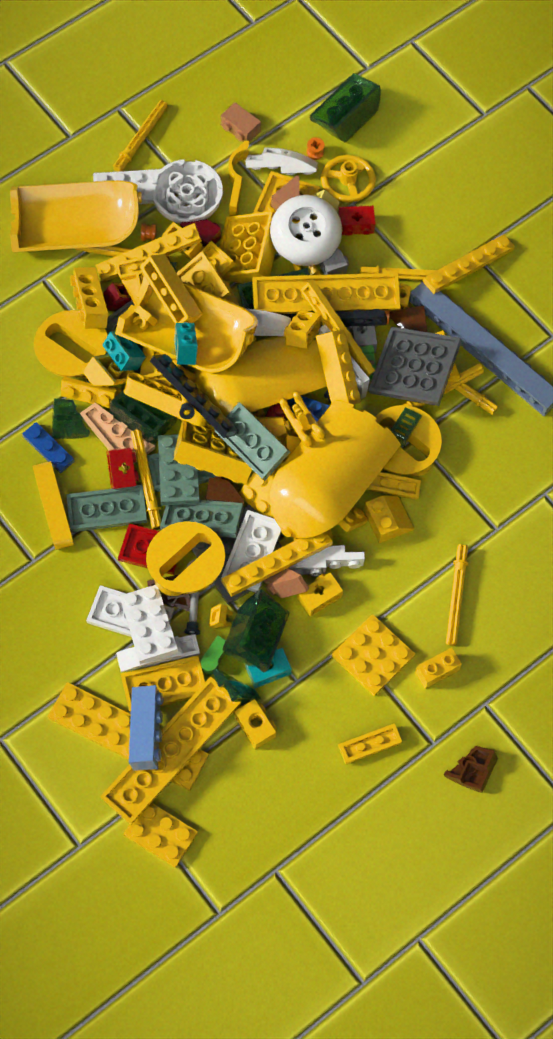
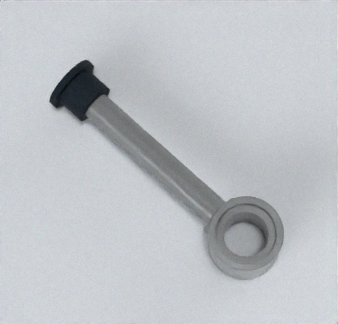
M196 559L191 560V561L188 563L187 567H188L191 563H193ZM199 592L191 593L189 622H187V629L184 630V633L188 635L200 634V630H198L199 623L197 622Z

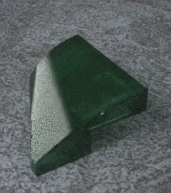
M54 398L52 405V438L75 439L89 437L90 431L85 428L82 422L83 418L77 412L74 401Z
M218 668L212 670L218 687L227 688L232 702H241V705H245L253 699L256 701L261 699L258 692L252 687L231 677Z

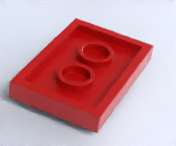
M129 524L118 561L148 568L146 563L147 550L154 536L160 531ZM176 563L167 572V574L174 575L178 563Z

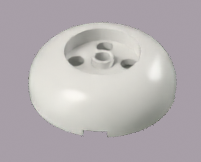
M178 160L167 164L156 174L152 185V199L157 210L172 222L181 224V222L203 220L213 215L219 207L223 191L222 182L215 170L207 164L196 160L195 162ZM164 187H165V200L161 199V195H162V191H163Z
M313 195L295 196L285 201L276 210L270 226L271 240L279 255L291 261V263L301 266L317 265L329 259L337 247H339L342 237V223L337 211L326 200ZM312 215H315V216L318 217L316 220H311V219H310V217H311ZM292 219H300L299 223H293ZM315 231H319L320 236L315 237L313 233ZM297 234H300V236L303 237V239L298 240L297 238H295V236Z

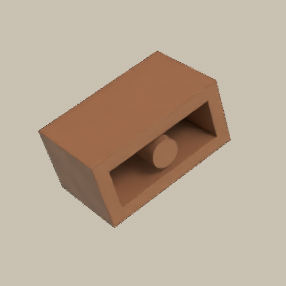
M233 103L221 115V126L223 129L232 133L239 141L244 142L246 140L250 142L261 131V121L237 103Z

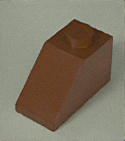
M222 477L209 478L206 500L243 503L244 507V499L228 480Z

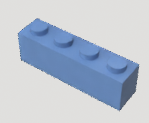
M156 685L132 687L129 764L134 771L158 769V761H161L159 742L162 741V732L159 730V727L163 721L162 712L160 711V705L163 704V694L159 692Z

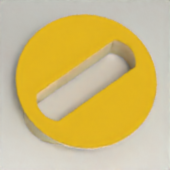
M77 310L62 311L50 316L40 325L35 334L34 350L38 360L48 371L55 375L87 378L83 371L89 362H83L49 337L54 333L60 332L93 356L106 355L107 351L102 346L107 338L105 328L85 329L83 321L79 319V311Z
M407 405L392 406L378 413L375 416L378 424L382 427L390 426L427 456L425 460L417 461L399 447L383 469L398 475L420 476L429 472L439 455L442 444L441 432L435 420L425 411Z
M189 521L171 524L158 532L150 542L146 555L147 567L155 580L156 586L159 588V591L169 596L191 594L206 589L219 577L225 561V550L220 537L206 525ZM199 542H205L210 545L206 551L173 581L162 577Z

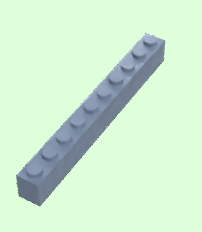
M423 282L411 292L410 303L415 307L424 306L425 315L449 336L461 338V346L540 414L545 416L553 408V386L542 375L537 374L528 363H524L518 358L514 351H510L505 347L501 340L492 336L488 329L479 325L474 317L466 314L461 306L453 303L448 295L440 291L433 294Z

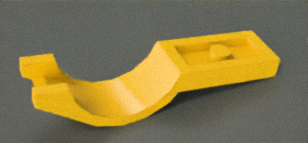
M246 140L229 158V178L233 184L229 216H237L242 191V176L238 175L233 168L241 160L247 159L249 155V141Z

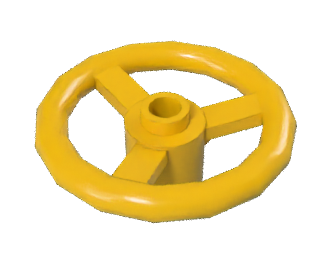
M342 155L331 159L324 166L321 182L323 189L335 199L351 203L369 196L375 187L376 176L374 169L366 160L359 156ZM344 162L340 171L331 170L333 166ZM366 170L369 176L368 186L364 191L357 194L355 187L357 175ZM328 178L340 179L343 185L348 186L350 196L334 191L329 185Z

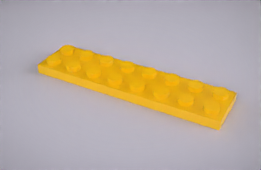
M398 273L252 277L255 310L277 314L298 313L300 310L315 313L300 291L312 279L320 287L335 312L339 310L353 312L354 310L372 311L373 309L394 311L401 309Z
M210 677L161 730L162 741L159 742L161 761H158V769L134 771L131 765H129L100 798L126 822L132 825L241 705V702Z
M67 682L48 714V719L129 760L131 714ZM200 749L171 782L190 791L209 754Z

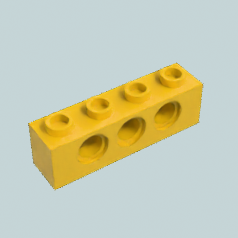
M96 267L74 268V273L70 276V284L74 286L73 296L77 298L76 307L80 309V321H83L85 329L107 328L108 311Z

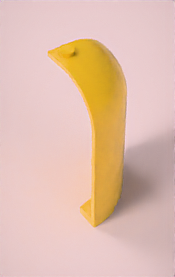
M115 180L13 186L10 189L12 214H15V220L11 224L10 232L12 252L105 247L118 244L125 240L136 226L139 203H142V193L138 192V185L136 183Z
M144 275L137 294L139 299L135 306L131 304L127 311L119 316L115 334L176 360L174 344L175 323ZM183 283L203 314L194 323L198 345L196 365L189 366L211 373L226 370L239 360L247 347L252 343L258 320L250 311L239 305ZM138 305L158 320L155 326L149 323L148 328L142 330L140 325L143 321L138 325L133 322V319L139 316L134 311Z
M270 336L252 342L239 360L226 370L211 373L196 369L194 372L196 375L194 382L196 387L206 394L215 406L221 409L225 417L239 402L250 412H254L277 404L282 398L286 400L292 399L293 393L296 391L300 395H304L327 387L317 340H313L309 347L304 349L286 345V337Z
M334 401L317 421L318 425L324 430L325 438L322 440L318 439L311 429L307 434L311 439V445L306 447L301 441L282 464L272 481L270 506L273 517L281 528L283 535L295 538L317 536L333 528L350 512L401 445L388 427L383 428L376 422L377 418L365 410L362 413L354 409L353 404Z

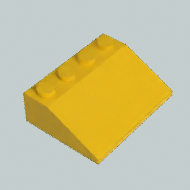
M273 211L226 217L219 248L236 264L222 278L224 281L252 285V277L271 275L276 252L270 235L271 221L274 216Z
M182 420L174 451V460L182 465L187 464L200 471L205 470L217 477H225L235 483L246 485L252 469L215 432L210 423L208 422L205 427H199Z

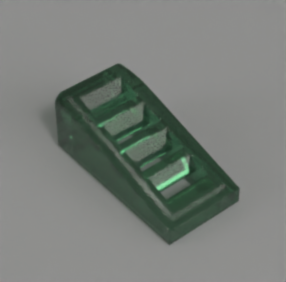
M406 407L390 430L404 447L422 415ZM406 414H408V415H410V416H412V417H414V418H416V419H415V420H412V419L406 417ZM403 419L412 423V425L403 422ZM400 425H402V426L408 428L409 430H406V429L400 427ZM399 430V431L405 433V436L402 435V434H400V433H398V432H396V431Z

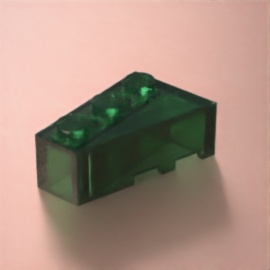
M124 390L110 402V414L119 422L126 424L130 430H141L143 439L151 442L153 445L158 441V435H164L177 423V417L127 396Z

